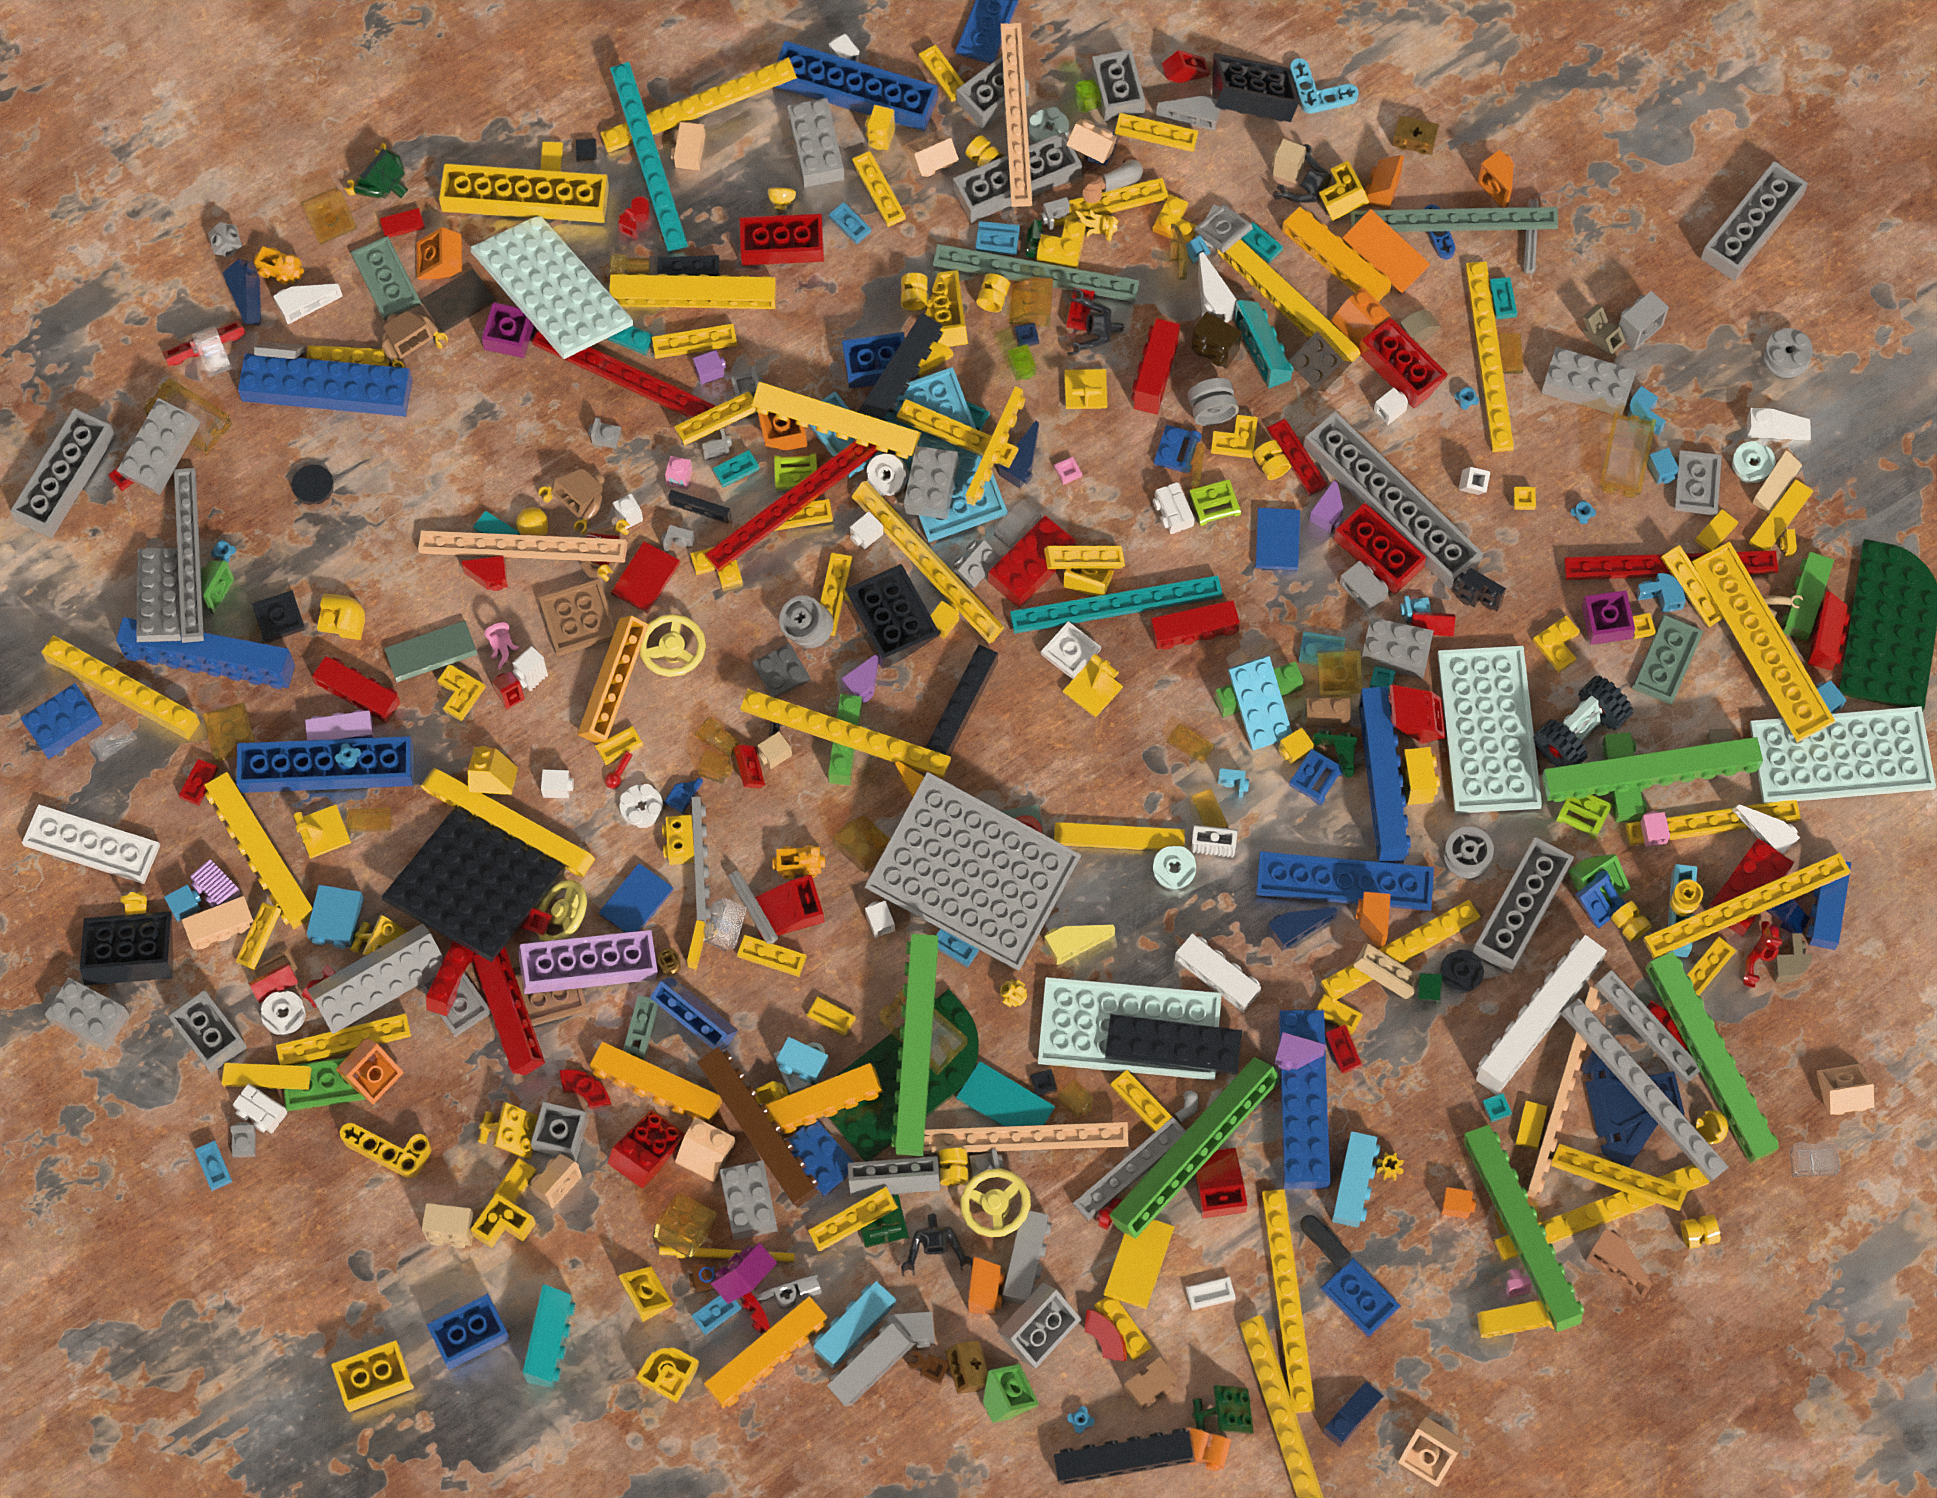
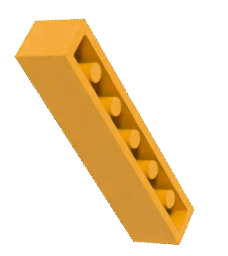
M1299 207L1283 222L1282 232L1354 293L1364 287L1380 302L1390 292V279L1385 274H1380L1371 262L1362 259L1355 249H1350L1344 244L1342 238L1332 234L1325 224L1319 223L1314 219V216L1309 211Z
M633 616L619 618L577 735L593 743L607 741L649 624Z
M601 1042L590 1063L591 1070L596 1077L600 1079H605L606 1077L613 1080L614 1085L623 1089L626 1086L632 1089L635 1095L642 1098L645 1096L652 1098V1102L661 1107L667 1105L676 1114L681 1116L686 1114L692 1117V1120L696 1117L711 1125L722 1104V1099L719 1095L605 1042Z
M869 1063L765 1106L770 1112L767 1116L771 1122L775 1120L782 1129L780 1133L787 1134L795 1131L796 1127L800 1125L815 1123L820 1117H831L837 1114V1111L840 1109L853 1108L858 1105V1102L865 1099L867 1101L876 1099L879 1096L878 1094L883 1093V1089L874 1066Z
M809 1296L704 1383L705 1389L722 1409L726 1406L731 1407L739 1400L738 1396L744 1391L747 1393L756 1386V1381L759 1378L769 1376L774 1371L773 1367L777 1363H784L791 1357V1352L797 1347L800 1349L805 1346L812 1334H819L827 1326V1316Z

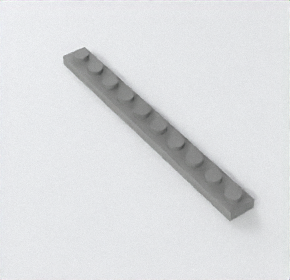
M175 469L182 643L204 641L196 469Z
M1577 999L1561 1013L1710 1183L1729 1167L1580 999Z

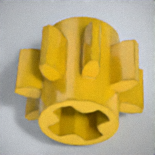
M1018 979L1016 981H1006L1000 989V996L1003 998L1002 1002L1009 1007L1023 1004L1027 998V990L1024 989L1025 984Z
M1385 1152L1384 1160H1377V1164L1381 1166L1377 1169V1173L1384 1175L1383 1180L1392 1177L1395 1181L1397 1173L1403 1174L1404 1170L1399 1168V1166L1403 1165L1404 1161L1396 1158L1397 1153L1393 1156H1388ZM1387 1163H1389L1390 1166H1394V1169L1391 1170L1390 1167H1386Z

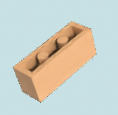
M242 896L184 918L182 922L193 949H204L210 943L229 939L233 934L248 932L254 919L245 897Z

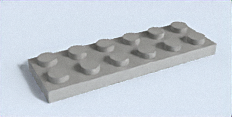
M177 548L138 549L137 642L181 641Z

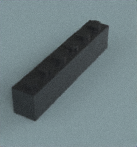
M923 312L920 314L863 402L858 413L887 422L885 416L888 412L893 413L897 407L898 402L896 399L899 394L904 396L910 386L907 384L911 376L913 378L917 376L921 369L918 366L922 359L927 360L932 352L930 346L933 342L938 343L944 333L941 331L943 325Z
M980 644L977 646L925 747L926 749L947 756L951 755L998 664V652Z
M1180 1428L1172 1430V1434L1163 1435L1162 1432L1150 1434L1149 1438L1141 1439L1140 1436L1127 1438L1126 1442L1118 1443L1117 1440L1104 1442L1103 1446L1098 1447L1095 1444H1088L1082 1446V1449L1073 1451V1448L1059 1450L1060 1453L1054 1454L1058 1482L1061 1485L1196 1462L1192 1434L1190 1431Z

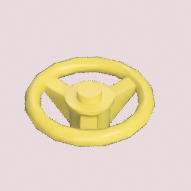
M677 614L662 615L648 623L649 626L639 655L645 666L656 674L668 677L684 675L693 670L703 659L706 648L704 633L699 625L687 616ZM672 622L670 633L665 634L660 639L659 646L647 649L646 644L651 632L663 623ZM681 623L689 627L696 636L698 646L695 656L684 650L685 642L682 636H680ZM651 658L665 659L670 663L680 661L687 664L680 668L668 669L660 667Z
M575 880L561 881L551 887L543 897L537 910L545 913L550 901L559 892L567 889L565 898L558 900L553 905L550 913H547L552 915L549 925H563L564 931L554 936H550L546 932L544 936L537 934L541 941L568 939L578 929L585 916L587 907V895L581 883Z
M1001 1168L988 1169L975 1175L965 1186L960 1199L961 1214L966 1224L977 1234L987 1237L1005 1236L1017 1230L1026 1220L1031 1207L1030 1192L1024 1180L1014 1172ZM992 1177H1002L1012 1182L1004 1191L992 1189L983 1194L974 1190L980 1182ZM1020 1192L1022 1206L1019 1215L1012 1223L1004 1226V1218L1009 1214L1010 1203L1017 1193ZM969 1199L982 1205L984 1211L993 1218L994 1229L984 1227L974 1220L970 1212Z

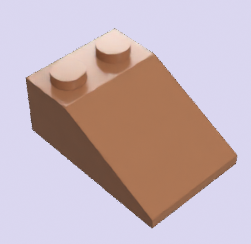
M1605 1229L1591 1250L1586 1262L1644 1299L1652 1283L1626 1241L1622 1239L1621 1234L1615 1230L1609 1231Z

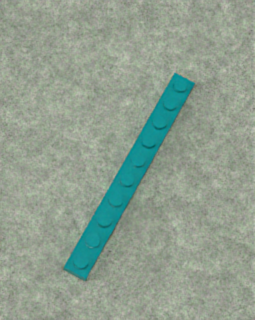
M628 61L611 67L610 70L667 250L671 253L688 247L631 64Z
M1217 575L1010 611L1013 632L1016 634L1063 626L1068 621L1074 624L1222 598L1223 593L1219 576Z

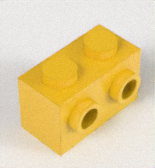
M874 105L872 114L867 116L865 122L869 146L877 150L883 149L888 151L895 132L893 109Z
M692 815L666 817V824L662 825L663 838L667 837V845H663L664 858H668L669 865L695 863Z

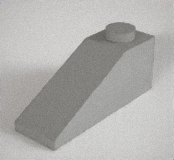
M1197 96L1160 102L1157 105L1156 116L1215 131L1221 109L1215 107L1212 96Z

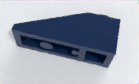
M237 259L222 274L244 323L259 326L261 324L260 278L253 262Z
M1036 420L1017 443L1018 452L1010 467L1007 468L1003 465L999 467V476L1019 489L1024 483L1028 484L1033 476L1032 470L1039 434V422Z
M1335 907L1286 912L1282 916L1278 914L1270 919L1267 931L1281 951H1284L1335 919L1338 910Z
M1365 1382L1325 1426L1323 1434L1341 1448L1384 1396L1368 1382Z

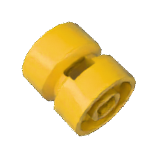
M983 135L976 137L969 144L965 155L974 163L978 162V167L1004 157V154L997 147H991L992 143Z
M908 273L901 277L902 308L918 311L927 307L926 291L928 279L925 275Z
M986 274L976 301L977 305L986 311L1000 312L1004 305L1010 282L1001 275Z
M1275 440L1262 444L1253 453L1258 464L1263 466L1262 471L1268 480L1281 477L1291 468V464L1286 456L1282 454V449Z
M1693 880L1679 882L1670 899L1672 910L1680 916L1694 914L1703 897L1701 886Z
M1633 901L1623 905L1610 918L1617 928H1623L1622 934L1630 943L1640 938L1652 927V924L1644 915H1639L1640 910Z
M963 1148L940 1150L938 1152L939 1165L942 1167L939 1170L940 1184L958 1186L968 1183V1168L964 1167L968 1164L967 1150Z
M1713 1214L1700 1216L1698 1221L1694 1218L1681 1221L1682 1237L1687 1249L1701 1247L1702 1243L1711 1245L1720 1242V1231Z

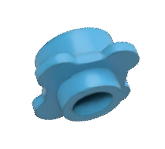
M1471 387L1463 388L1460 392L1455 393V399L1460 402V407L1464 410H1467L1471 405L1479 403V398L1476 397V393Z
M1580 501L1576 508L1571 509L1570 513L1579 520L1580 524H1586L1589 518L1596 515V510L1588 502Z
M221 540L214 546L211 556L228 563L229 558L236 553V548Z
M345 743L341 746V751L335 756V759L338 763L342 762L343 765L351 768L355 766L361 751Z
M1084 1406L1079 1407L1077 1412L1074 1414L1070 1413L1067 1417L1068 1422L1072 1423L1075 1432L1078 1434L1083 1433L1089 1426L1092 1427L1095 1422L1094 1418L1089 1416L1087 1408Z

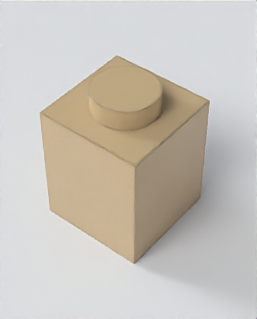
M777 732L758 745L759 753L757 756L763 765L767 764L770 769L792 756L791 747L780 732Z

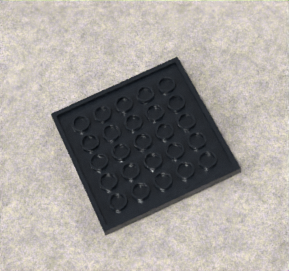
M456 805L382 895V901L493 962L528 918L532 908L535 909L563 874L566 865L549 857L547 854L545 855L540 850L530 847L531 845H527L522 840L512 837L511 834L509 835L504 830L496 826L494 827L493 824L490 825L486 820L478 816L475 817V814L473 816L468 810Z

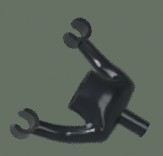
M1304 144L1303 146L1306 147L1307 152L1305 153V160L1311 166V169L1300 184L1308 194L1288 192L1286 187L1281 184L1277 186V190L1281 194L1274 191V199L1285 198L1297 203L1317 202L1321 198L1319 192L1328 188L1332 176L1310 155L1312 153L1310 145Z
M1080 289L1070 291L1076 294V298L1070 299V302H1079L1097 311L1096 313L1089 312L1086 321V331L1088 334L1096 335L1098 338L1079 344L1076 342L1067 344L1073 347V352H1068L1067 355H1077L1082 350L1108 343L1111 337V330L1121 332L1124 330L1123 323L1112 322V311L1110 308L1083 297V292Z
M929 1214V1228L917 1229L915 1231L907 1262H904L901 1266L903 1277H905L904 1272L906 1270H911L914 1276V1264L919 1252L920 1243L923 1245L925 1254L934 1255L947 1251L948 1240L960 1261L961 1271H963V1265L969 1264L972 1270L973 1259L965 1255L954 1230L950 1226L938 1227L937 1215Z

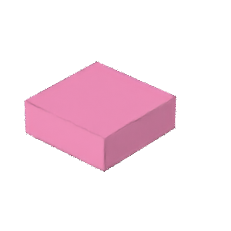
M1073 457L1054 464V469L1063 485L1082 477V473Z

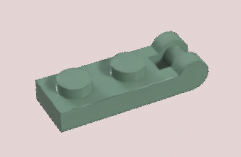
M637 996L623 1049L624 1052L636 1055L639 1059L644 1060L647 1055L659 1007L649 997ZM634 1040L641 1042L640 1047L633 1046Z

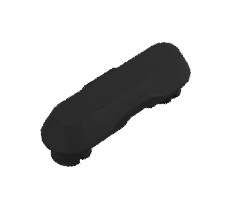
M1306 1215L1301 1219V1230L1334 1265L1345 1267L1350 1263V1252L1317 1217Z

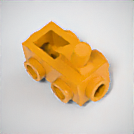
M262 246L260 252H257L254 257V265L258 274L264 278L273 276L279 283L287 285L288 282L294 284L296 279L300 280L303 276L304 269L302 268L301 261L293 254L286 255L276 248Z
M806 845L803 848L784 846L781 849H776L777 857H772L773 870H777L778 876L782 875L783 879H793L795 875L804 874V876L812 874L814 878L817 874L821 873V868L825 867V854H821L820 847L814 845ZM790 862L792 865H785V863Z

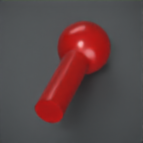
M625 751L615 770L605 776L604 782L608 788L616 789L621 785V775L633 754Z

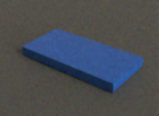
M975 0L957 45L956 54L989 64L995 62L1002 45L1001 24H1010L1019 0Z

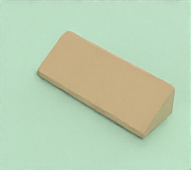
M1787 450L1784 452L1753 500L1752 504L1769 514L1778 504L1802 467V464Z
M1368 943L1363 946L1353 965L1404 999H1408L1416 991L1420 976Z

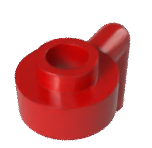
M1114 1198L1109 1206L1105 1209H1100L1096 1221L1099 1222V1227L1105 1230L1109 1229L1112 1224V1219L1109 1215L1123 1200Z

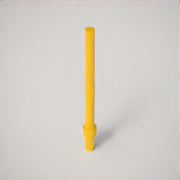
M682 1244L659 1247V1255H676L677 1258L694 1256L729 1259L734 1253L742 1251L695 1248ZM768 1252L775 1261L794 1262L795 1253Z

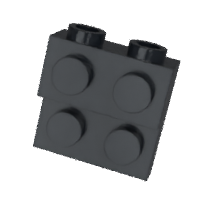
M1470 567L1466 573L1462 572L1459 575L1454 592L1457 593V598L1463 604L1471 605L1475 608L1478 602H1481L1485 608L1498 612L1506 592L1505 587Z

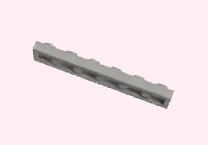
M692 797L697 920L704 921L707 927V919H711V908L706 906V899L710 898L709 885L705 886V878H709V866L704 865V858L708 857V846L703 844V837H707V825L702 822V817H706V804L701 803L700 797Z
M1612 970L1594 985L1672 1071H1675V1074L1685 1085L1700 1072L1693 1057Z
M1172 1117L1073 1203V1206L1087 1221L1091 1220L1099 1213L1101 1208L1106 1207L1114 1198L1157 1163L1186 1131Z

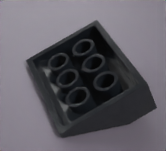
M1214 53L1212 97L1215 107L1221 110L1237 111L1240 114L1256 115L1260 118H1271L1279 122L1292 121L1299 105V100L1290 68Z
M902 564L844 589V600L873 654L878 656L879 665L882 669L902 661L940 635Z
M171 911L84 918L79 968L84 986L173 978L174 959Z

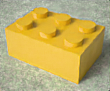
M397 1340L331 1364L345 1407L349 1412L414 1388Z

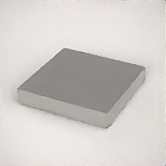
M1223 204L1196 226L1194 231L1198 236L1201 235L1205 241L1224 253L1253 228L1250 222Z
M263 342L254 348L256 356L295 359L305 352V345Z

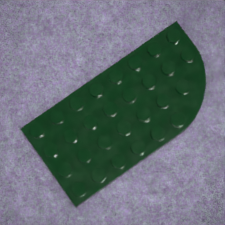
M1864 539L1859 560L1839 691L1846 697L1900 708L1922 707L1923 712L1937 632V581L1925 563L1912 552L1897 545Z
M950 989L934 1000L926 1117L961 1091L974 1071L979 1055V1039L975 1022ZM900 1027L836 1075L839 1076L871 1063L876 1070L883 1089V1093L878 1094L879 1096L876 1099L870 1101L865 1099L858 1102V1105L853 1108L840 1109L837 1111V1114L827 1117L864 1162L871 1161L892 1145V1134H897V1126L893 1125L894 1112H898L899 1104H895L896 1090H900V1082H897V1069H902V1061H898L899 1047H903L904 1039H900Z

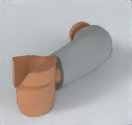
M1127 155L1123 158L1121 167L1102 176L1084 174L1082 195L1084 200L1088 203H1094L1101 199L1102 190L1105 193L1136 183L1143 173L1141 163L1138 162L1136 156Z

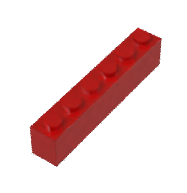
M506 947L501 950L493 962L476 954L473 956L475 970L479 974L482 983L481 987L488 1001V1008L492 1012L495 1028L501 1039V1046L508 1059V1066L512 1073L527 1075L545 1064V1060Z

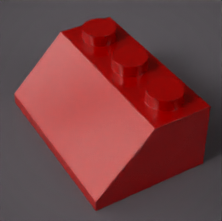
M1826 591L1818 609L1807 665L1832 671L1835 664L1840 663L1842 657L1839 647L1844 644L1846 633L1843 632V627L1847 626L1850 614L1846 613L1848 605L1829 591Z

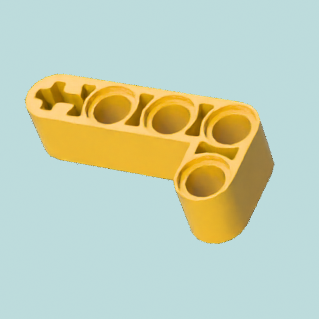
M347 1123L340 1129V1137L345 1146L405 1178L416 1177L431 1153V1145L427 1137L422 1134L412 1136L406 1147L402 1149L353 1123ZM353 1133L355 1134L356 1138L350 1136L349 1139H348V1137H347L348 1134H349V1135H353ZM367 1143H376L373 1149H365ZM417 1144H426L423 1150H415ZM388 1152H394L395 1155L392 1159H384ZM407 1162L414 1163L410 1170L403 1169Z
M1541 1300L1477 1313L1479 1332L1482 1338L1546 1326L1554 1329Z

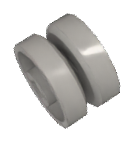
M1213 378L1196 384L1188 391V400L1193 408L1192 414L1198 425L1212 426L1230 420L1239 412V406L1234 397V389L1229 379Z
M797 596L790 599L780 612L779 624L781 631L790 640L804 648H815L822 645L829 639L833 631L834 621L830 611L809 596Z

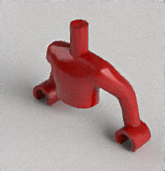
M1768 921L1761 923L1762 935L1746 958V974L1743 984L1747 987L1755 988V982L1760 980L1758 975H1754L1755 962L1759 958L1764 961L1775 959L1779 952V946L1782 944V939L1779 938L1778 927L1770 924Z

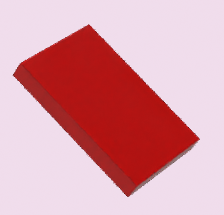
M643 541L612 589L611 595L648 614L678 568L680 560Z

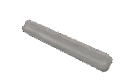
M1529 199L1527 207H1539V201L1537 199ZM1537 229L1526 230L1524 273L1533 274L1535 272Z
M733 871L729 874L730 882L765 942L773 944L777 941L778 936L741 873Z

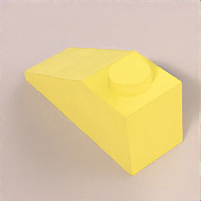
M1113 925L1064 926L1060 929L1053 928L1047 932L1044 943L1058 965L1115 935V927Z

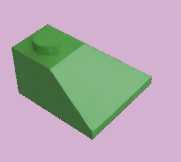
M224 560L208 561L206 566L201 568L202 594L212 614H215L234 581L230 567Z
M1615 854L1586 858L1568 870L1578 892L1592 882L1601 871L1608 872L1610 882L1619 897L1631 890ZM1602 886L1600 891L1608 904L1612 903V900Z
M1020 1364L997 1368L988 1372L983 1404L992 1423L1011 1419L1039 1405Z

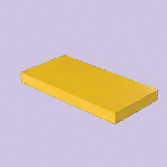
M1153 1219L1136 1239L1125 1233L1104 1295L1147 1309L1175 1226Z

